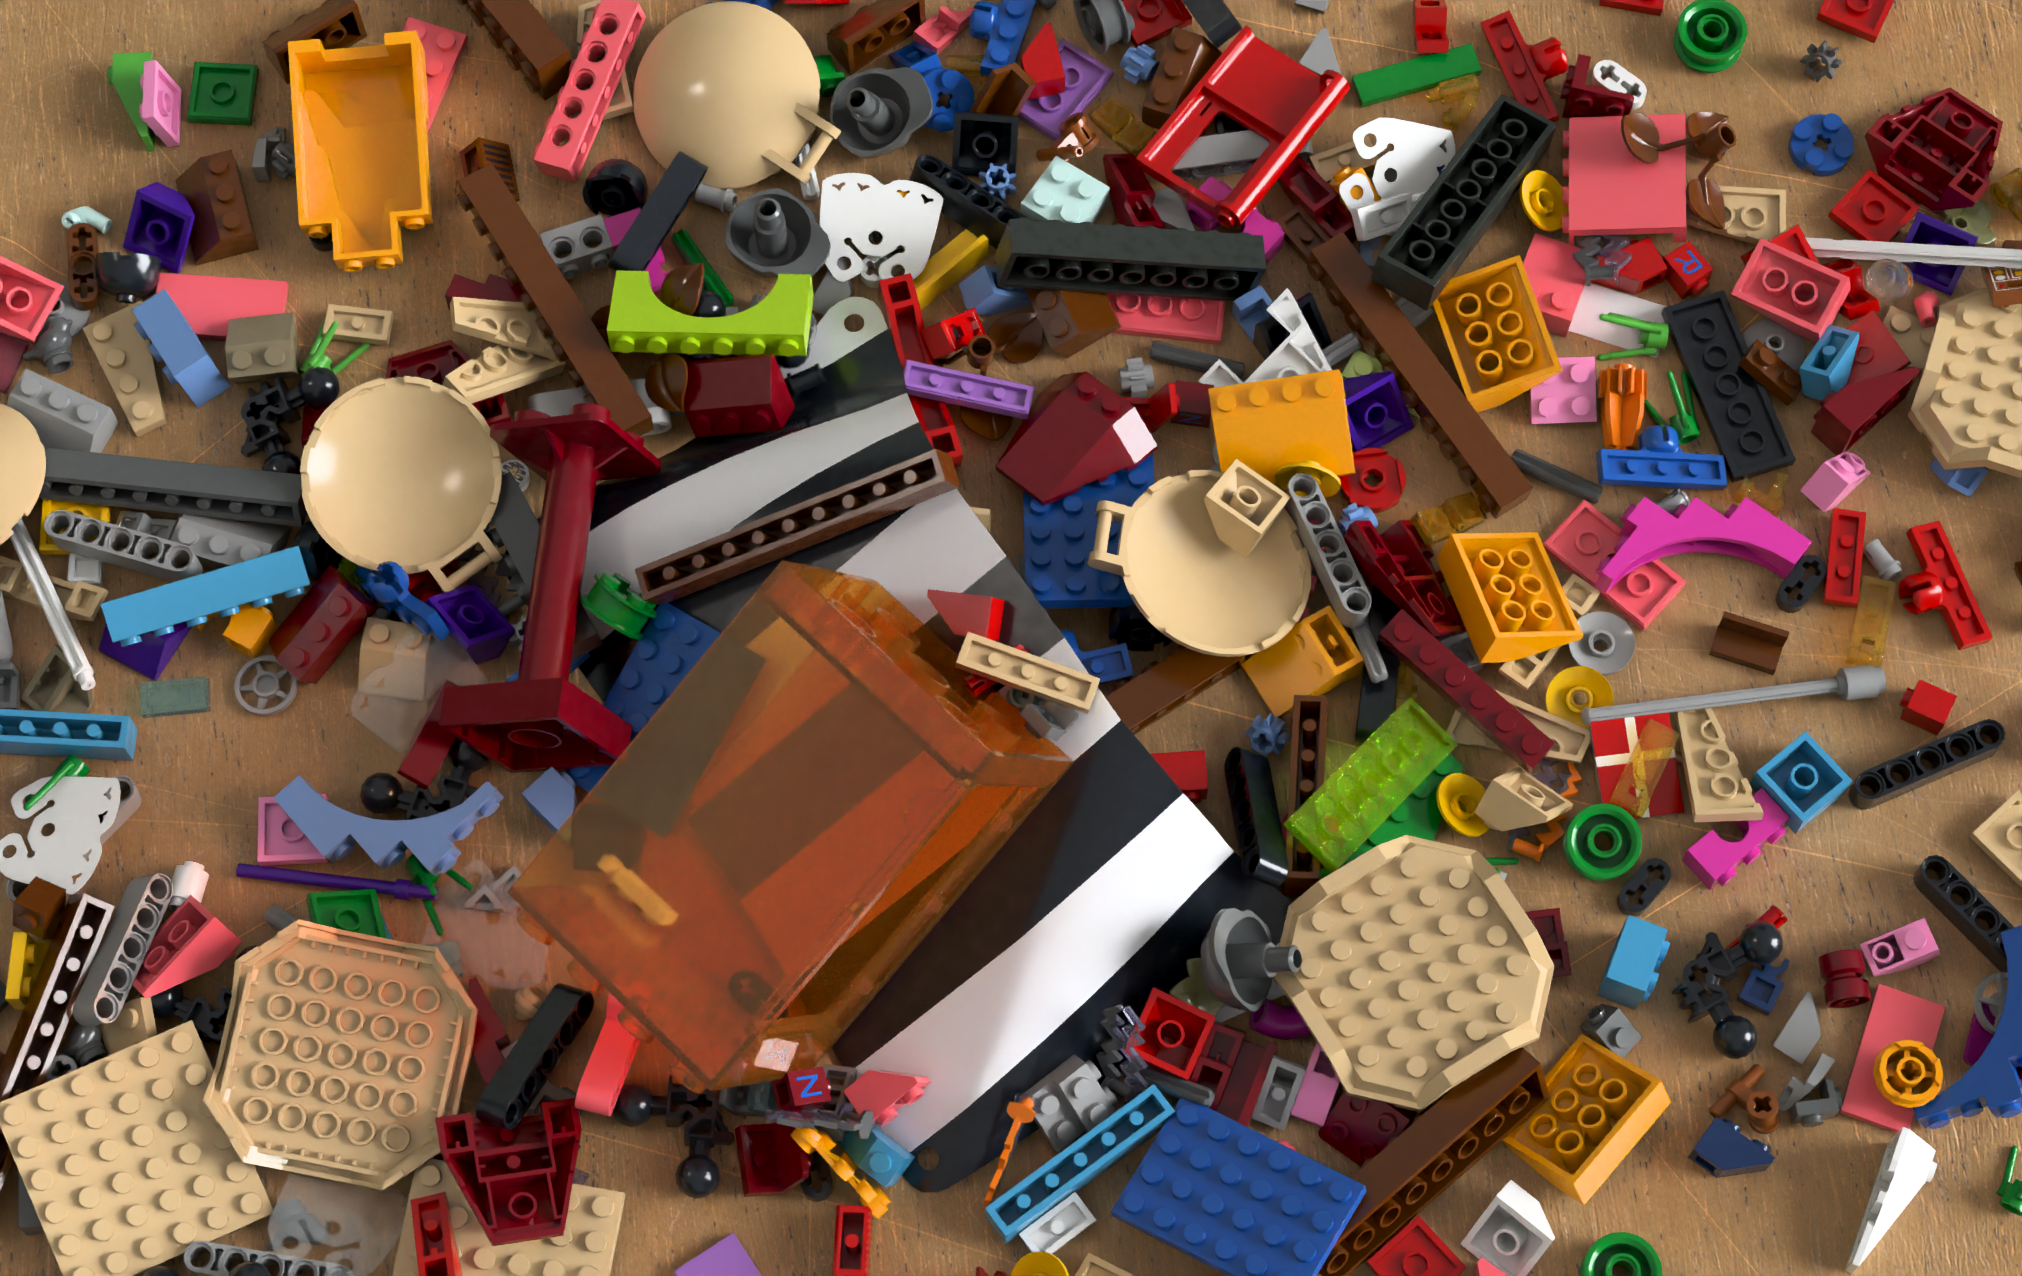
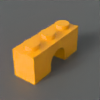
M247 603L239 606V613L229 616L231 618L230 623L222 635L229 647L254 659L262 654L269 643L268 640L278 627L270 610L264 606L253 608V606ZM219 612L206 615L207 621L214 616L220 615ZM206 623L193 627L201 631Z

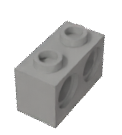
M601 214L540 234L543 245L565 279L574 278L580 272L592 268L602 269L608 266L614 254L613 246ZM593 242L601 243L596 248L587 247ZM562 252L570 253V255L565 258L557 257Z

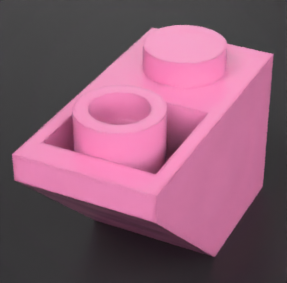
M1845 451L1825 461L1800 491L1823 512H1826L1836 507L1871 472L1865 468V463L1859 456Z
M1925 918L1860 944L1874 977L1908 970L1941 956Z
M1317 1042L1290 1116L1321 1127L1324 1126L1340 1081Z

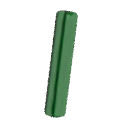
M681 229L674 233L671 237L672 243L688 265L704 264L703 285L705 290L714 291L724 301L725 307L732 306L734 303L733 295L688 232Z

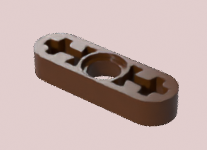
M77 223L70 227L67 232L69 296L73 307L78 310L87 311L95 308L100 300L99 284L95 276L98 241L97 233L93 226L87 223ZM80 236H86V250H80ZM80 261H87L93 265L87 272H79L74 268ZM81 283H87V298H81Z

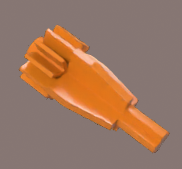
M1626 363L1615 364L1614 368L1607 367V370L1600 369L1598 398H1602L1600 417L1605 449L1634 450V447L1637 445L1644 413V401L1648 395V372H1644V369L1635 370L1633 365Z

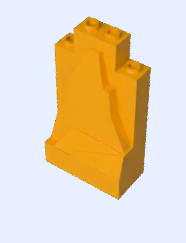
M416 30L384 33L385 45L325 50L320 39L288 41L299 226L304 235H308L311 238H323L328 236V233H332L334 261L337 267L345 272H358L363 270V267L375 266L377 269H391L395 267V264H403L401 227L405 226L407 229L415 230L424 228L425 224H433L426 122H429L426 58Z

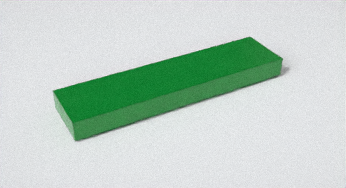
M1470 43L1449 49L1448 53H1434L1353 75L1351 82L1361 108L1479 76L1482 69Z

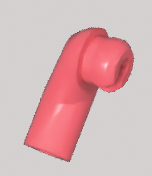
M1925 291L1914 299L1913 305L1920 325L1928 328L1936 323L1934 311L1939 305V298L1935 293Z

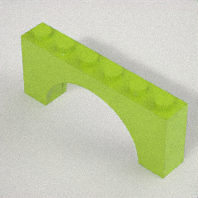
M616 270L607 325L611 352L719 355H760L773 353L774 355L787 357L807 356L814 298L811 274H778L777 281L771 292L755 306L733 315L706 318L682 314L663 304L652 291L649 271Z

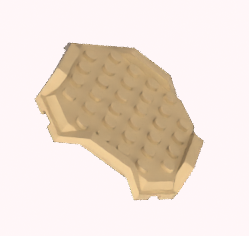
M1987 287L1938 307L1936 311V324L1922 375L1907 415L1920 435L1925 433L1933 445V454L1944 470L1987 467L2022 478V304L2009 305L2006 308L2003 306L1993 307Z
M1404 835L1375 846L1327 875L1289 905L1279 947L1297 946L1302 956V963L1297 973L1277 972L1272 978L1291 1001L1329 1060L1347 1096L1369 1101H1381L1394 1104L1395 1107L1421 1112L1448 1090L1516 1049L1539 1040L1554 964L1537 929L1498 871L1479 851Z
M298 919L276 933V936L264 944L256 946L235 960L229 1010L216 1066L203 1100L216 1121L220 1123L230 1139V1143L244 1163L385 1190L440 1154L435 1118L457 1115L459 1112L473 1049L478 1009L437 947L337 929Z

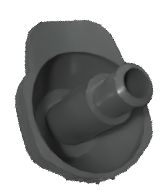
M882 67L871 68L850 76L837 85L830 105V123L842 131L837 138L840 145H843L853 154L862 158H877L898 150L908 143L911 133L930 119L933 112V101L924 77L917 70L908 67L889 70Z
M768 189L742 200L736 205L727 223L725 240L728 251L745 268L762 278L778 277V274H811L812 277L823 266L830 255L831 243L828 235L815 221L813 211L799 199L782 189Z
M1236 908L1221 909L1216 914L1211 928L1201 945V968L1205 987L1227 1006L1243 1011H1257L1266 1000L1273 981L1272 977L1277 972L1297 973L1302 963V956L1298 947L1295 945L1291 947H1276L1272 943L1271 933L1267 925L1248 909L1242 911Z

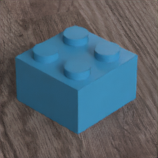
M1805 731L1756 771L1750 786L1755 792L1761 788L1766 791L1790 817L1786 825L1794 834H1797L1845 794L1852 783V779Z
M1628 914L1617 936L1597 996L1636 1010L1641 1000L1647 1002L1659 976V973L1654 972V970L1658 971L1670 945V942L1665 941L1668 929Z

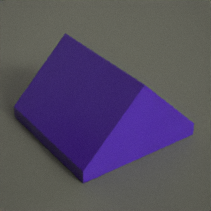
M1918 212L1904 243L1974 247L1978 236ZM1895 262L1891 271L1908 277V274H1910L1912 280L1952 295L1965 266L1926 264L1922 262ZM1903 264L1909 268L1910 273L1906 271Z
M186 622L173 625L175 632L155 637L152 631L140 635L141 642L122 647L120 641L112 642L106 623L99 651L156 682L192 627L188 628Z

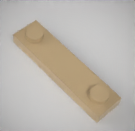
M967 632L955 665L956 668L1088 714L1100 682V678L971 632Z

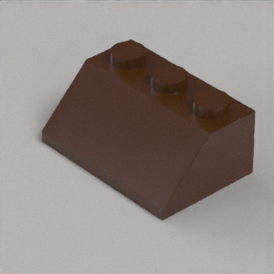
M326 0L321 7L309 14L301 15L294 23L283 30L270 34L262 44L268 59L288 85L290 83L288 41L320 39L325 50L349 48L367 37L358 5L354 0Z
M877 0L870 6L865 5L861 7L853 17L844 23L839 22L830 29L827 33L828 50L851 76L913 35L914 31L926 21L925 0Z
M1173 27L1143 104V125L1160 129L1221 56L1222 52L1204 36ZM1206 129L1203 131V133H1202L1199 137L1204 136V134H1205V132H1206Z
M232 150L200 157L175 180L178 192L185 195L195 214L189 239L196 266L259 250L239 167Z
M1024 288L1051 349L1065 358L1071 357L1121 327L1106 293Z

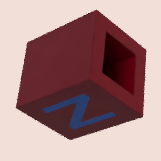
M1176 380L1175 389L1180 397V407L1177 414L1171 418L1170 423L1209 428L1211 406L1208 389L1214 388V385Z
M823 1067L789 1071L771 1081L779 1115H784L790 1110H800V1112L816 1110L831 1101V1086L825 1076Z

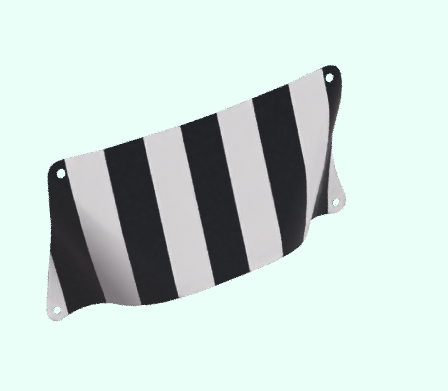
M848 297L838 302L827 311L817 324L816 336L810 346V354L806 362L794 369L780 367L782 376L785 379L788 373L794 375L818 363L826 378V383L801 392L800 397L792 396L795 408L782 430L695 437L678 449L658 458L662 462L661 470L658 474L606 480L596 485L581 594L587 595L596 583L594 578L596 572H606L612 576L614 573H618L631 583L629 588L640 594L641 589L635 572L636 568L933 450L908 397L900 361L879 307L872 300L864 297ZM852 314L860 315L864 319V326L860 331L850 332L845 329V318ZM957 488L668 602L768 659L685 805L683 812L742 899L842 1066L856 1068L858 1071L856 1080L868 1070H887L925 1076L931 1081L923 1089L924 1095L919 1100L910 1105L905 1103L897 1110L898 1116L893 1121L884 1126L880 1124L875 1125L915 1156L903 1176L907 1182L921 1192H939L948 1189L1000 1156L1014 1122L1006 1111L1009 1102H1020V1096L1072 1055L1075 1054L1084 1062L1090 1060L1098 1068L1102 1077L1097 1081L1101 1085L1105 1075L1096 1054L1105 1052L1101 1044L1112 1039L1111 1035L1101 1024V1021L1106 1018L1102 1013L1106 1008L1120 1004L1123 1006V1009L1115 1015L1117 1020L1113 1022L1114 1028L1124 1045L1118 1050L1123 1059L1113 1063L1120 1072L1125 1060L1132 1059L1140 1062L1124 1050L1152 988L1154 987L1169 994L1170 990L1178 982L1190 977L1187 971V960L1201 958L1203 939L1210 930L1216 914L1221 909L1236 908L1241 911L1247 909L1252 911L1267 925L1271 933L1272 943L1279 947L1288 907L1292 903L1275 887L1243 875L1240 862L1241 857L1231 849L1210 822L1184 795L1122 722L1099 688H1097L1088 714L1075 710L1079 714V718L1058 741L1046 738L1037 739L1026 729L1024 725L1027 721L1020 715V708L1009 703L1006 699V694L1011 688L1010 686L997 682L980 693L976 698L967 690L969 685H964L963 678L973 673L955 667L965 637L955 635L927 597L928 589L991 596L1005 600L999 643L1010 647L1021 644L1030 654L1086 674L1089 673ZM541 517L537 519L539 525L541 522ZM583 605L603 645L588 652L591 657L581 664L579 669L604 702L639 640L630 638L613 629ZM651 617L648 619L644 627L641 629L642 634L646 629L649 621L651 620ZM1025 692L1024 698H1028L1029 693ZM1046 699L1039 701L1037 705L1042 706ZM1274 980L1266 997L1270 1000L1285 995ZM1225 1006L1219 1008L1215 1020L1223 1022L1246 1011ZM1035 1120L1029 1123H1021L1014 1138L1013 1146L1039 1129ZM931 1147L938 1152L939 1163L932 1170H924L919 1165L918 1154L923 1148Z

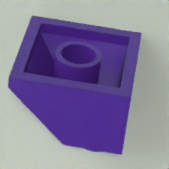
M159 182L137 190L123 248L133 253L158 257L161 260L160 265L176 274L180 273L195 214L185 195Z
M1386 371L1351 377L1343 381L1352 451L1354 453L1364 448H1380L1414 428L1393 372Z
M476 584L429 597L425 602L436 610L450 630L451 636L476 665L499 658L509 643V639L515 633L513 626Z

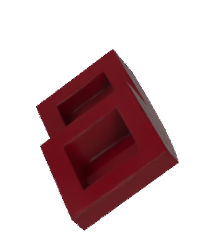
M1560 908L1525 912L1537 929L1554 964L1552 978L1571 976L1567 941H1564Z

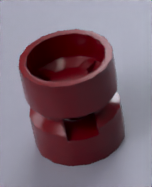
M1839 950L1824 954L1818 958L1821 978L1828 981L1823 986L1827 1007L1849 1008L1865 1004L1871 1000L1868 980L1862 979V975L1866 972V966L1861 950Z

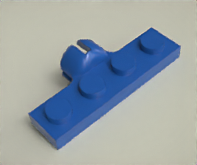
M1003 0L999 5L979 1L975 4L973 8L978 10H973L969 22L972 28L969 29V34L973 38L988 41L980 66L981 75L989 76L994 69L1014 62L1017 63L1038 0Z
M1661 425L1645 428L1638 436V451L1600 449L1596 453L1599 484L1723 490L1727 486L1724 455L1682 452L1679 447L1678 433L1673 427L1665 426L1666 434H1663Z
M392 561L380 563L377 567L380 573L361 566L354 571L361 581L358 587L370 600L375 598L388 612L394 610L398 617L406 624L412 622L422 635L428 636L431 634L439 641H442L451 633L436 610L414 597L408 591L409 576L402 566Z
M1060 630L1089 675L1100 678L1099 685L1134 676L1126 643L1083 652L1078 648L1076 635L1073 631Z

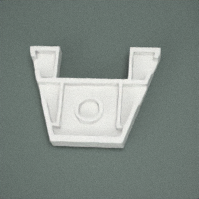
M1286 288L1266 310L1290 332V335L1246 381H1242L1220 359L1198 381L1202 384L1214 385V388L1324 372L1332 369L1291 291Z

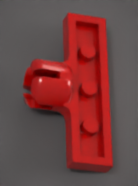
M1510 10L1480 22L1482 31L1514 100L1553 122L1558 121L1559 115L1544 83L1548 79L1565 73L1568 70L1567 56L1565 51L1560 48L1562 45L1560 41L1555 37H1550L1534 45H1527Z
M1940 521L1910 528L1906 535L1919 561L1922 572L1907 575L1900 581L1898 586L1899 599L1904 600L1913 597V602L1903 604V608L1913 614L1931 610L1940 611L1958 650L1988 643L1993 637Z

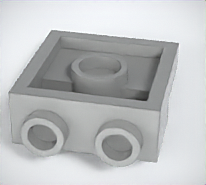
M1075 1054L1020 1096L1021 1100L1024 1097H1030L1034 1101V1107L1032 1108L1036 1112L1034 1120L1050 1146L1056 1152L1062 1150L1084 1131L1088 1133L1115 1113L1116 1110L1113 1105L1118 1102L1108 1087L1104 1086L1101 1088L1097 1080L1102 1077L1098 1068L1090 1060L1084 1062Z

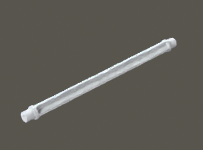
M1805 237L1815 257H1840L1842 259L1922 262L1926 264L1979 267L2000 266L2022 269V249Z
M21 518L11 529L14 534L10 536V539L35 589L37 598L55 637L63 650L75 681L79 682L82 690H90L96 685L93 677L94 671L85 656Z

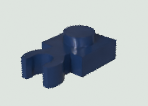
M1785 958L1780 967H1773L1770 963L1761 965L1762 971L1753 967L1737 1001L1768 1016L1785 984L1777 980L1776 977L1781 976L1789 966V960Z

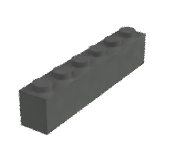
M509 472L502 476L498 505L491 519L495 528L491 529L490 533L499 548L505 545L509 555L505 556L504 559L512 574L514 575L519 572L523 579V582L519 583L518 586L528 602L540 525L514 476ZM581 602L579 603L572 660L603 645Z

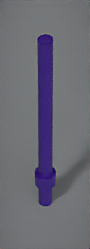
M239 863L236 869L237 877L345 890L376 889L378 894L394 895V898L409 901L411 898L437 900L438 887H435L437 894L433 896L425 885L413 884L412 880L397 879L396 882L242 863Z

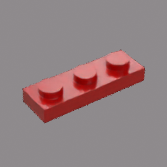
M1833 508L1831 511L1826 558L1827 572L1824 579L1822 604L1856 608L1858 605L1866 512Z

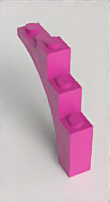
M1644 496L1637 506L1631 504L1621 517V520L1625 523L1620 531L1622 537L1614 547L1617 553L1612 559L1606 556L1596 570V573L1600 576L1594 587L1603 594H1606L1622 577L1639 566L1662 557L1683 553H1717L1739 557L1761 565L1786 579L1798 561L1805 555L1812 541L1747 497L1743 499L1738 507L1732 504L1723 516L1697 497H1694L1688 506L1681 504L1675 514L1671 515Z

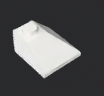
M1510 1180L1496 1195L1460 1244L1478 1259L1484 1258L1508 1276H1527L1553 1242L1555 1236L1539 1201L1514 1181Z

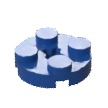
M943 67L929 69L922 76L928 85L932 97L933 112L924 126L937 132L954 130L955 111L969 112L975 101L973 87L970 81L958 71ZM939 92L945 95L949 94L950 96L945 107L943 105L937 107L936 102L939 100L937 95Z
M1833 113L1827 115L1816 114L1802 119L1794 126L1788 144V151L1794 164L1801 170L1805 168L1808 171H1812L1813 175L1819 177L1831 176L1840 172L1851 158L1854 150V139L1851 131L1842 123L1838 115ZM1817 140L1825 141L1828 144L1826 151H1822L1821 147H1814Z

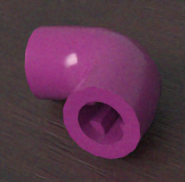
M1266 998L1260 1008L1252 1012L1250 1016V1028L1268 1037L1292 1040L1305 1038L1311 1034L1293 1005H1281Z

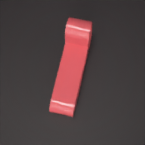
M616 979L613 981L607 1000L606 1020L577 1090L575 1099L576 1109L611 1116L644 1033L648 1013V987Z

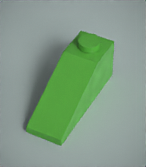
M113 53L112 66H108L107 69L109 85L114 86L147 151H154V131L146 122L142 121L139 113V105L143 100L140 77L144 73V62L154 60L152 53Z

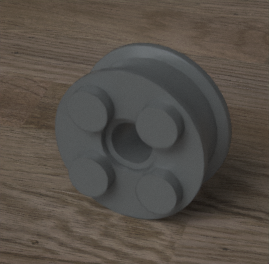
M1073 0L1079 26L1087 42L1095 52L1104 54L1107 52L1108 47L1115 43L1126 45L1130 42L1131 31L1135 29V23L1131 14L1126 12L1122 0Z

